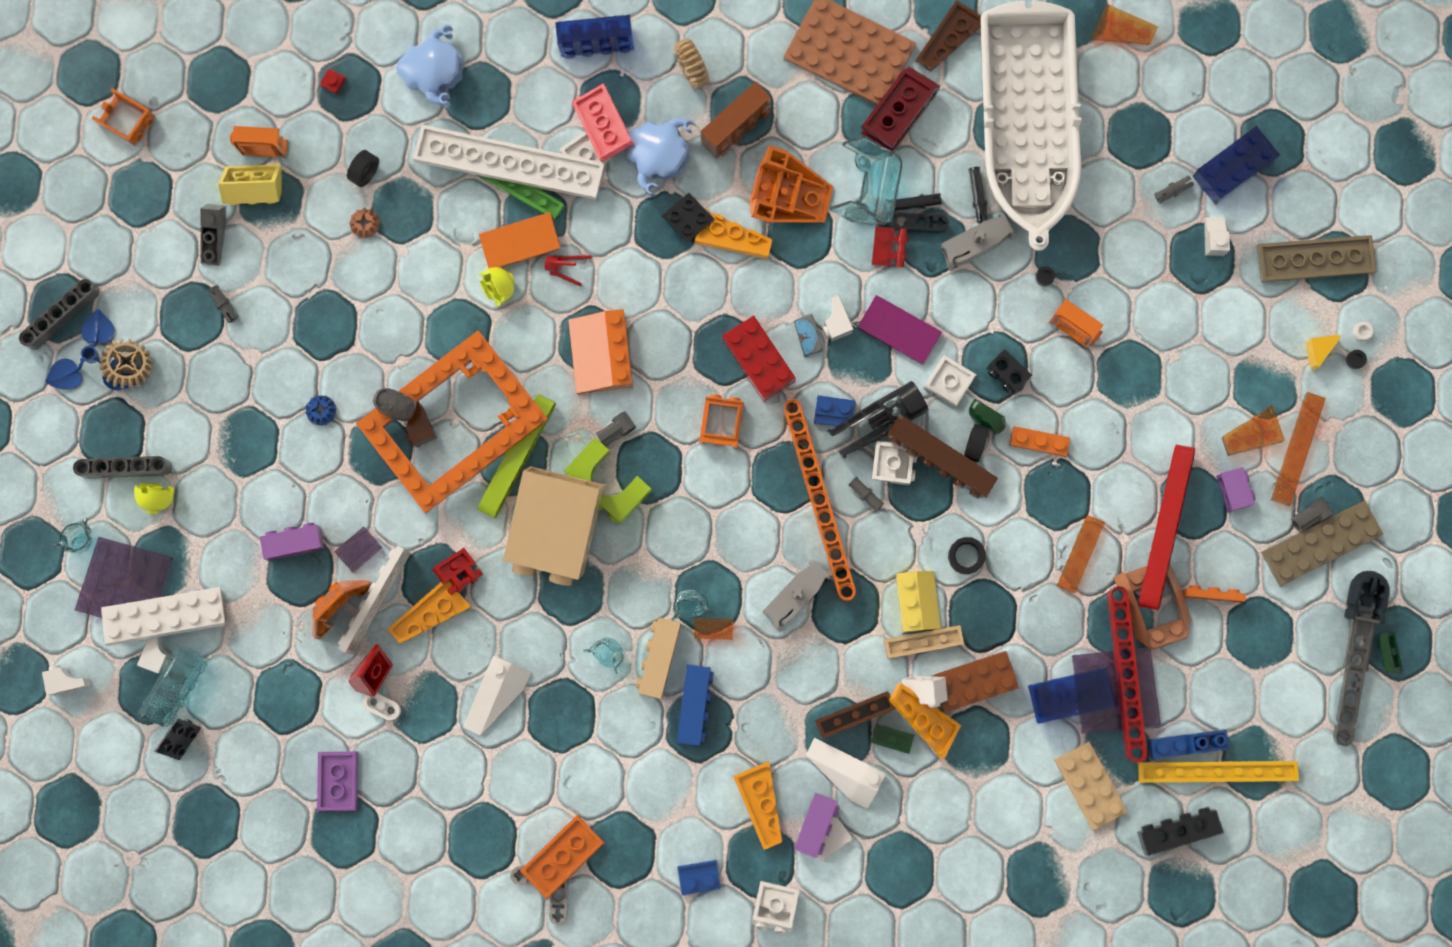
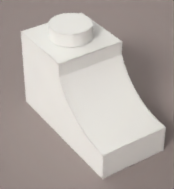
M1206 217L1204 219L1205 256H1225L1230 251V237L1226 229L1225 217Z
M838 295L831 298L832 314L828 320H825V327L822 328L825 337H829L831 342L853 332L852 325Z
M164 636L147 639L137 666L159 674H165L170 669L172 663L170 659L172 656L168 655L165 651L163 644Z
M61 665L51 666L49 671L42 672L46 695L54 696L91 687L90 679L75 678L69 673L68 668H61Z
M911 676L902 679V684L918 696L920 704H928V707H938L940 703L948 701L945 677Z

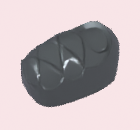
M381 388L377 390L373 397V404L377 411L395 420L409 421L416 409V402L412 398L394 389Z

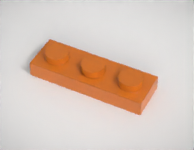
M1013 426L1009 446L1067 457L1070 437Z
M1189 585V588L1183 589L1184 598L1235 603L1246 601V594L1240 593V590L1228 589V592H1222L1220 588L1208 587V590H1201V586Z

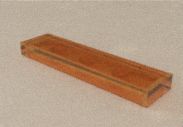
M1086 515L1056 586L1072 593L1076 592L1105 522Z

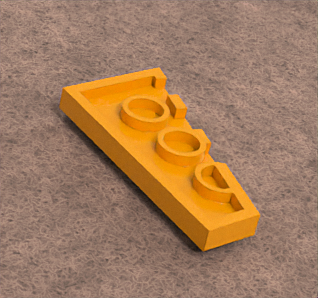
M705 208L715 220L696 235L695 244L768 259L772 244L771 238L754 230L741 227V224L726 220L723 216L713 214Z
M450 581L445 585L440 582L387 630L399 644H402L471 608V605L460 593L456 592L453 595L448 593L447 589L453 586Z
M898 683L889 701L940 759H945L961 725L938 708L928 707V704H920L918 696L902 683Z
M767 761L733 776L764 850L782 842L770 762Z

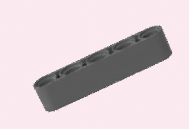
M89 279L80 280L20 333V343L31 350L39 349L99 296V287ZM91 286V290L85 293L86 288ZM77 298L76 303L71 305L72 300ZM62 311L61 317L57 318L58 312ZM48 323L47 329L43 331V326ZM33 336V341L28 344L29 338Z
M161 456L79 459L73 464L74 473L87 479L164 476L172 470L171 462ZM163 461L164 467L158 470V464ZM144 462V469L139 471V465ZM125 463V469L120 472L121 464ZM106 464V470L101 472L102 465ZM87 465V471L82 473L83 466Z

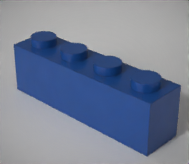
M687 664L677 743L701 746V742H705L706 731L703 730V723H707L709 711H705L706 703H710L711 691H708V685L713 683L714 672H710V667Z

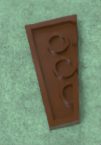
M956 0L917 57L916 63L929 71L934 70L981 28V15Z

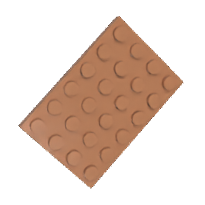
M814 0L789 45L783 60L877 105L901 74L916 46V42L831 0Z

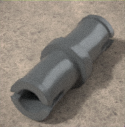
M1187 175L1185 178L1175 183L1171 182L1168 184V187L1154 193L1155 198L1163 195V197L1157 199V202L1161 204L1173 196H1179L1180 192L1193 187V181L1185 184L1191 180V177Z
M219 286L211 287L213 290L209 289L208 293L215 301L216 308L221 310L227 322L231 323L235 321L234 318L238 319L239 316L230 305L231 301L224 296Z
M855 477L848 486L860 496L859 499L865 501L875 512L884 505V502L872 492L873 490L867 488L858 477Z

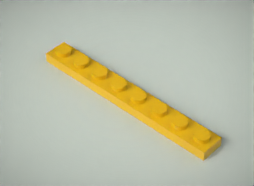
M1298 761L1138 762V778L1140 783L1299 781Z

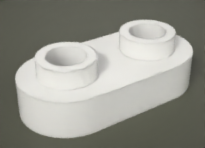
M376 693L375 697L366 695L363 699V706L366 710L386 720H395L401 714V707L396 701L379 693ZM374 698L377 700V704L375 706L371 704V701ZM390 707L395 709L393 714H390L388 711Z

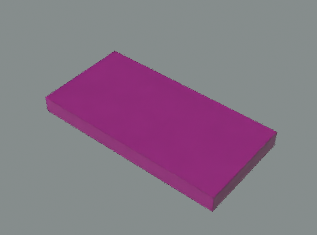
M878 295L874 297L857 326L859 330L921 365L925 363L942 331Z

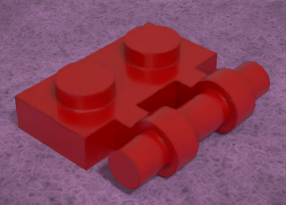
M875 227L871 264L891 266V259H897L896 267H904V260L907 258V254H905L906 243H908L909 238L907 237V229H900L899 236H894V228ZM893 242H899L898 253H892Z
M465 548L459 550L432 569L443 585L449 581L452 583L453 586L447 589L450 595L456 592L460 593L464 590L465 586L475 583L483 575L480 569L473 572L471 567L476 562ZM464 572L466 577L460 581L457 576Z

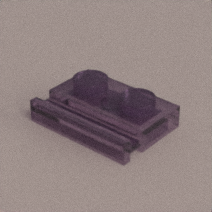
M363 526L334 552L350 571L354 573L383 547Z

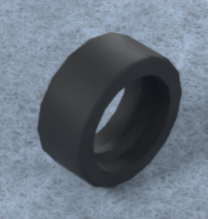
M366 149L360 151L354 157L347 170V179L359 187H364L375 175L379 166V158Z
M978 424L973 425L965 449V457L974 462H979L988 437V427Z
M963 537L951 545L948 551V560L950 566L956 572L969 575L975 573L983 566L986 560V552L984 546L978 540L972 537ZM965 544L973 546L978 552L977 562L970 567L961 566L955 557L957 549Z

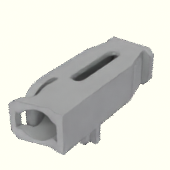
M1002 212L998 218L986 220L942 243L940 250L945 256L948 270L951 271L954 266L966 264L995 249L1007 237L1010 240L1013 239L1015 232Z
M813 559L809 561L810 566L804 568L803 571L801 570L763 610V613L771 619L779 632L783 630L779 625V621L782 620V625L790 622L817 594L824 580L829 581L831 579V576ZM792 610L793 612L787 618H785Z

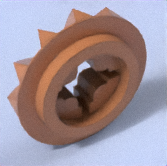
M363 208L356 210L351 215L349 224L351 231L356 236L368 238L378 231L380 220L372 209ZM365 216L369 223L363 228L362 224L359 223L363 221Z

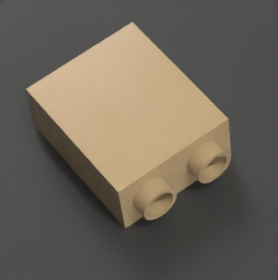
M532 466L523 470L503 561L513 563L512 572L524 576H534L536 569L549 572V581L566 586L572 585L573 579L579 580L585 573L605 484Z

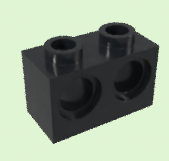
M1005 349L986 368L988 374L994 380L998 379L1002 383V388L1012 394H1015L1032 376ZM1003 363L1006 370H999L996 364ZM1017 376L1019 383H1012L1010 377Z

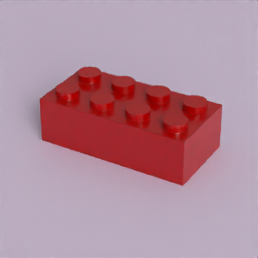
M754 315L722 335V341L763 402L795 383L796 377Z

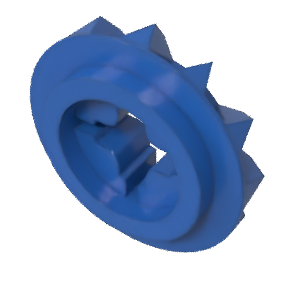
M317 395L306 404L305 413L308 420L313 424L326 425L334 419L336 405L331 398ZM319 403L323 408H326L322 411L321 416L318 412H315L319 408Z

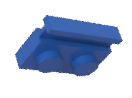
M818 395L814 424L838 426L844 420L854 415L855 400Z
M716 860L677 866L682 895L721 889Z

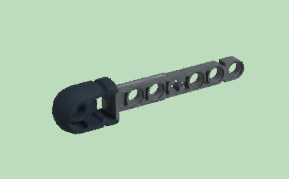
M1363 571L1357 574L1350 583L1346 604L1349 607L1345 609L1344 617L1352 620L1336 716L1338 725L1335 724L1333 733L1334 741L1341 746H1348L1354 740L1356 728L1353 727L1357 723L1365 672H1368L1376 624H1385L1386 616L1384 612L1387 611L1390 586L1385 577L1375 571ZM1359 599L1362 602L1361 606L1371 608L1372 604L1375 603L1373 619L1369 617L1370 614L1365 613L1356 616L1357 610H1359ZM1358 635L1365 637V644L1363 646L1356 644V637ZM1356 654L1362 657L1360 665H1355L1352 662V658ZM1354 674L1358 681L1353 683V688H1357V691L1347 689V686L1352 687V681L1349 680V677L1354 676ZM1348 693H1353L1355 696V701L1352 704H1348L1345 700ZM1345 712H1349L1352 716V720L1349 723H1344L1342 720V715ZM1343 731L1348 734V740L1344 743L1338 739L1339 734Z

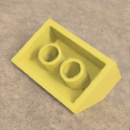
M281 164L226 166L218 183L222 204L237 205L239 203H248L253 205L256 203L266 202L273 204L279 202L282 194Z
M934 571L897 573L895 578L902 633L941 629Z

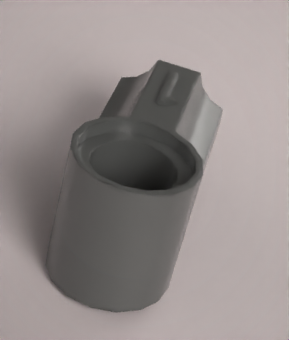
M624 411L615 416L611 423L597 431L596 435L606 447L619 437L631 433L636 428V425L627 412Z
M1323 497L1308 505L1307 509L1292 517L1291 520L1294 527L1299 532H1302L1316 522L1319 523L1331 516L1333 512Z

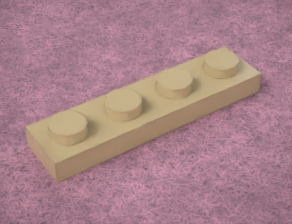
M959 625L885 639L884 645L887 659L964 645L961 626Z

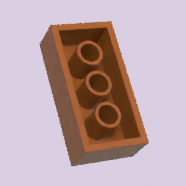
M755 81L700 131L701 144L716 159L720 155L722 157L726 155L731 145L739 143L747 131L751 132L761 118L764 120L770 114L771 97Z
M1007 651L931 675V677H945L948 701L940 703L943 713L1019 688Z

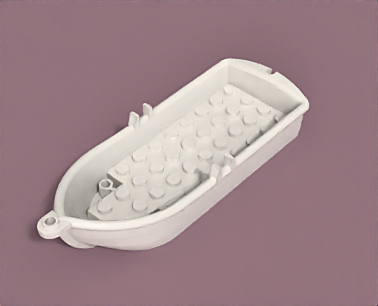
M1018 1L987 10L981 16L986 170L991 191L999 206L1013 221L1028 231L1030 247L1033 250L1042 251L1049 243L1048 231L1063 218L1073 203L1081 177L1079 127L1082 119L1079 117L1081 103L1078 104L1075 15L1070 9L1048 2L1031 1V8L1028 9L1025 7V1ZM1040 239L1042 243H1037L1036 240Z

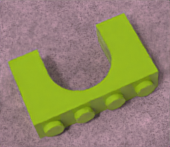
M594 438L564 472L568 476L592 481L594 471L610 454V451L597 438ZM636 476L621 493L614 496L602 495L599 510L605 509L609 513L607 517L614 524L617 521L622 524L647 498L652 489Z

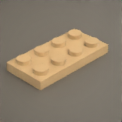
M1089 741L1054 759L1091 830L1094 831L1127 813L1123 802Z

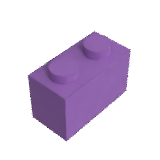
M1243 467L1220 473L1216 476L1227 512L1243 509L1255 504L1254 491L1250 490L1248 484L1250 481L1247 471H1244Z

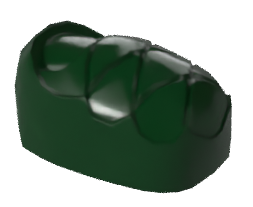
M973 400L969 407L971 418L978 425L988 427L995 435L1000 434L1006 427L1005 416L979 400Z

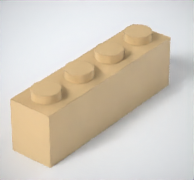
M658 617L657 621H653L651 632H654L653 638L648 640L646 651H649L648 657L643 659L641 670H644L643 676L638 678L636 689H639V694L662 699L681 623Z

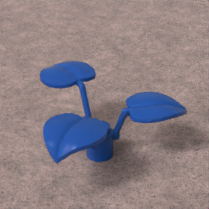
M98 309L93 312L82 326L81 335L83 340L87 343L94 342V344L85 346L81 350L82 358H80L79 366L77 367L74 361L66 358L56 361L45 380L47 384L57 389H73L82 381V375L78 371L81 370L85 361L89 364L100 363L99 353L94 347L98 345V342L102 344L109 342L114 336V326L101 310ZM113 359L110 363V366L114 371L117 365L115 359ZM128 373L122 374L123 376H130ZM102 376L103 382L108 388L112 390H123L121 389V384L118 383V385L114 387L113 381L108 383L106 381L107 377Z

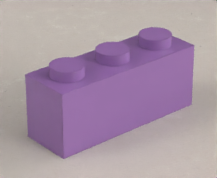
M314 523L303 524V528L298 529L296 527L284 528V532L279 533L277 531L265 532V536H260L263 559L267 561L325 549L321 527Z
M815 792L794 846L795 850L817 858L818 854L822 855L826 845L822 842L825 835L829 836L833 825L830 824L832 816L835 818L840 807L837 805L838 801Z

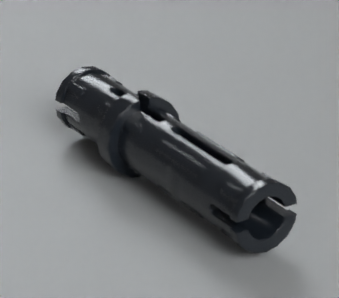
M975 166L974 170L972 167L968 169L974 200L972 205L975 208L977 224L989 220L986 210L988 204L984 197L979 166Z
M941 193L919 194L916 197L884 200L885 211L888 212L919 207L925 209L926 206L942 205Z

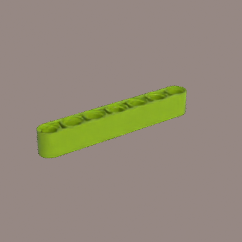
M538 394L534 401L549 419L556 406V402ZM548 421L506 452L477 510L494 519L498 516Z

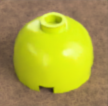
M491 267L479 274V277L482 276L483 279L480 281V285L489 300L493 298L496 301L494 305L500 306L504 304L514 294L515 279L510 272L500 267Z
M140 483L139 486L135 485L134 498L137 505L141 509L147 510L148 514H159V511L165 510L171 505L174 497V487L167 485V488H162L159 483Z

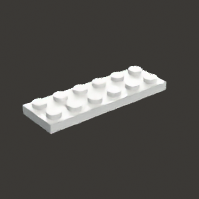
M399 546L390 551L388 563L379 570L377 582H373L368 590L370 594L359 605L358 609L360 611L357 617L354 616L351 619L349 631L347 634H343L339 640V650L354 654L408 560L410 552Z
M220 587L101 608L106 646L226 625Z

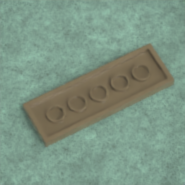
M1372 235L1257 245L1261 283L1365 275L1377 272Z
M1364 500L1262 551L1261 554L1280 587L1384 534Z

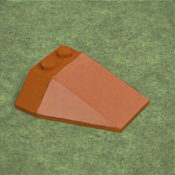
M770 145L757 170L749 201L751 217L767 223H824L834 187L788 151Z
M368 580L335 582L329 588L330 592L326 596H321L315 602L316 606L313 608L312 636L320 640L333 627L328 619L352 595L362 598L368 592L372 582Z

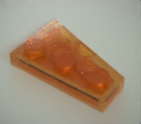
M1107 4L1090 40L1150 45L1158 26Z
M1273 405L1222 437L1227 456L1282 443L1285 440Z

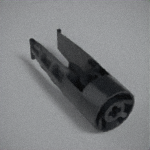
M910 381L858 411L834 429H828L827 432L831 436H835L872 415L874 416L867 419L871 428L875 429L882 425L839 451V454L846 458L847 454L886 436L894 424L893 420H896L897 417L905 416L906 414V418L913 421L927 413L929 408L915 383ZM894 407H897V408H898V409H896L897 412L894 414V413H893V411H894L893 408H894Z

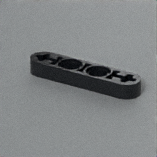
M883 211L878 213L875 218L876 227L894 228V231L907 229V232L943 233L949 224L947 217L941 214ZM885 217V220L891 221L892 217H895L894 226H891L892 222H886L885 225H882V222L878 220ZM898 218H906L908 224L906 226H899L897 223ZM919 218L924 219L926 226L918 227L916 220ZM930 219H932V223H937L938 220H941L945 224L942 225V228H938L937 224H932L931 228H929Z

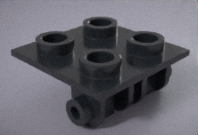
M690 193L662 215L664 220L686 243L689 241L693 242L695 236L715 220Z
M176 718L155 749V752L180 760L202 727L192 724L193 722L187 718L186 720Z

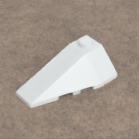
M493 656L463 728L481 736L512 701L522 693L531 672L497 656Z
M816 738L813 739L806 754L849 800L868 809L886 775L885 773Z

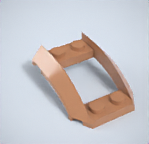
M1169 565L1166 581L1175 601L1180 619L1146 630L1142 614L1134 596V592L1142 589L1147 566L1127 573L1122 572L1113 579L1117 586L1124 587L1128 592L1135 639L1139 640L1151 651L1185 640L1189 636L1190 614L1171 565Z

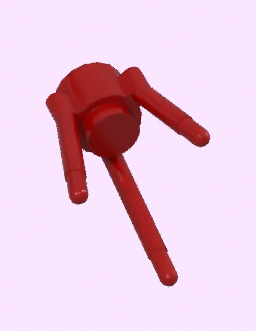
M547 256L545 271H550L552 276H557L582 286L581 282L557 271H561L562 265L576 266L575 262L562 260L591 259L592 256Z

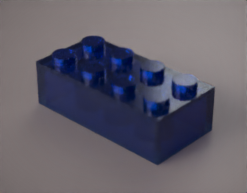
M630 15L555 22L557 44L561 57L570 59L578 55L589 57L598 53L609 55L612 52L620 51L621 53H627L634 50Z
M1256 126L1197 169L1192 177L1213 203L1217 205L1275 162L1280 154Z
M1106 667L1028 685L1037 724L1117 707Z

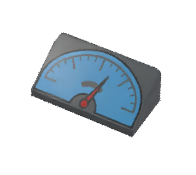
M813 314L794 320L804 357L822 352L823 348Z

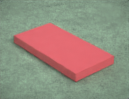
M604 83L572 101L601 162L634 145Z

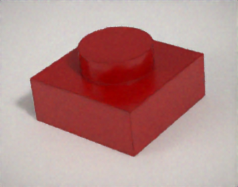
M328 68L320 82V86L338 94L346 78Z

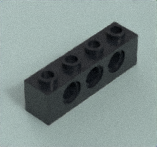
M1204 807L1198 809V813L1191 815L1189 812L1179 815L1180 819L1172 821V818L1160 821L1161 825L1153 827V824L1142 826V830L1138 831L1137 834L1144 855L1150 856L1223 834L1224 831L1217 810ZM1198 819L1202 821V828L1200 830H1196L1194 827V823ZM1178 825H1181L1184 829L1183 834L1180 836L1175 832ZM1159 831H1163L1165 834V838L1161 842L1156 837Z

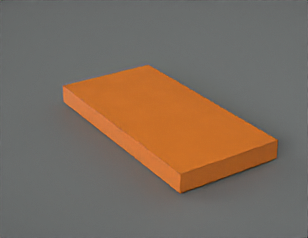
M550 212L479 234L488 269L491 267L501 268L561 249Z
M576 815L520 872L547 900L604 842Z

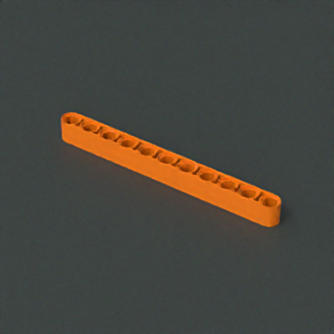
M790 399L784 405V415L837 595L840 600L848 602L855 596V586L801 404L798 400ZM790 405H795L798 408V411L795 413L788 412L787 407ZM795 423H800L803 429L795 431L792 426ZM806 441L808 448L802 450L798 447V443ZM811 459L814 463L813 467L806 468L803 465L804 460ZM815 477L819 480V484L811 486L808 480ZM818 495L825 499V502L821 505L814 502V498ZM827 514L830 517V521L822 523L819 516ZM828 532L834 533L835 540L832 542L827 541L825 534ZM834 550L839 551L841 558L833 560L830 553ZM838 569L845 570L846 577L843 579L838 578L836 571ZM842 588H850L852 595L847 598L842 596Z

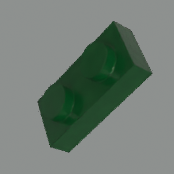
M1395 632L1378 634V645L1382 650V664L1386 669V673L1403 670Z
M876 724L871 743L909 754L914 735Z

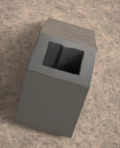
M207 204L200 208L201 264L220 265L226 228V206Z

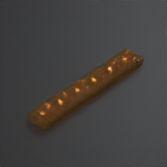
M1310 392L1305 393L1270 500L1287 506L1292 504L1326 398Z

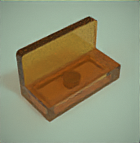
M694 618V638L733 640V619Z

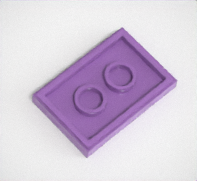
M358 751L318 752L317 811H357Z

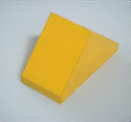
M1331 335L1311 338L1306 342L1310 368L1313 371L1320 367L1341 336Z

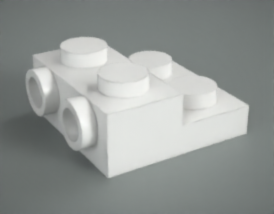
M876 441L872 480L909 486L911 481L914 482L915 470H912L913 462L916 463L917 456L916 458L911 457L902 446L899 448L889 442Z
M761 881L751 924H755V928L759 930H767L768 927L775 929L774 932L777 934L786 935V932L790 933L799 890Z

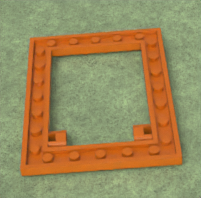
M479 330L399 390V392L409 396L417 403L459 370L468 379L482 370L484 373L487 372L509 400L507 402L510 405L508 410L498 416L505 428L439 479L428 485L384 427L395 419L382 415L375 408L356 423L426 514L549 420ZM472 362L473 367L467 369L466 365ZM514 416L516 419L510 423L508 420Z

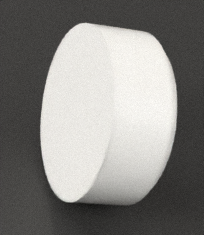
M1360 322L1352 330L1354 338L1361 342L1370 339L1374 333L1372 325L1368 322Z

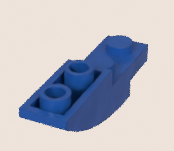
M1227 730L1147 739L1150 759L1230 749Z

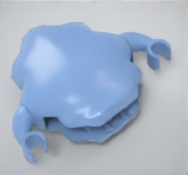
M444 25L442 28L431 32L428 38L419 46H410L396 66L397 74L405 81L407 87L412 90L421 89L430 102L442 104L444 107H450L451 104L444 100L451 97L449 94L442 92L445 89H452L461 81L463 72L462 56L459 55V52L451 43H443L439 39L442 35L447 39L453 38L451 33H447L448 31H453L450 25Z
M675 118L661 125L646 122L642 126L629 131L634 145L628 148L627 158L632 163L637 164L639 185L650 196H655L650 192L651 188L659 189L654 183L648 184V179L660 177L663 180H668L673 177H679L685 168L690 155L688 144L684 138L680 137L678 128L684 126L688 133H692V130L687 127L691 124L696 126L693 120Z

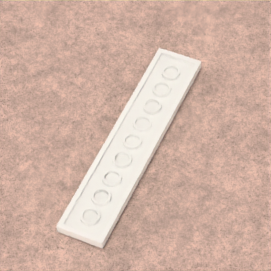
M426 125L421 126L413 155L414 162L593 200L597 199L605 163Z

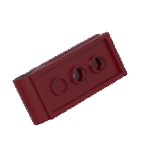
M910 66L906 69L904 68L862 124L863 130L861 135L890 154H893L929 106V103L935 98L940 85Z

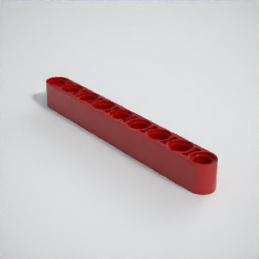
M1175 445L1141 589L1139 607L1159 611L1194 461V447Z
M1117 586L1108 591L1107 603L1125 755L1131 762H1142L1147 757L1129 597L1124 587ZM1114 591L1121 593L1122 598L1120 601L1114 599ZM1117 610L1123 612V620H1118L1116 618L1115 614ZM1120 629L1126 632V638L1124 640H1121L1118 637V631ZM1122 649L1128 651L1129 656L1126 660L1120 656ZM1124 669H1128L1131 672L1129 679L1123 677ZM1127 688H1130L1133 691V697L1131 699H1128L1125 696V691ZM1130 708L1136 712L1133 719H1130L1127 715V711ZM1132 728L1138 731V736L1135 739L1131 738L1129 734ZM1134 748L1140 750V756L1137 759L1132 756Z

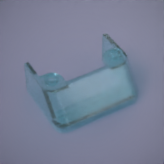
M864 135L843 142L842 146L856 153L855 164L860 171L864 172L859 204L850 200L830 207V211L851 222L878 225L890 223L893 220L903 163L901 157Z

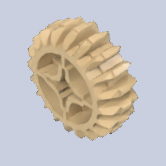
M689 38L678 41L673 49L685 78L694 89L705 86L709 82V75L698 49Z
M121 338L120 344L113 341L112 346L107 345V351H102L101 355L103 357L99 358L101 363L99 369L103 370L102 376L107 377L106 381L108 383L113 381L114 387L118 383L121 384V389H124L125 385L132 389V384L138 387L140 386L139 381L145 383V377H150L151 373L149 371L153 368V365L150 363L153 360L149 357L150 352L144 351V345L138 347V341L131 344L130 338L127 340V343H124V340ZM112 357H114L115 362H117L116 369L114 371L112 370L109 364ZM138 357L142 362L140 370L136 369L137 366L134 364ZM128 373L130 376H123L122 374Z

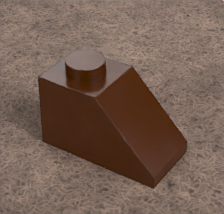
M418 401L412 418L407 422L406 430L408 433L405 434L409 444H413L416 447L438 438L422 404Z

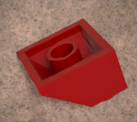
M376 644L358 664L348 682L356 692L375 697L393 664L382 648Z

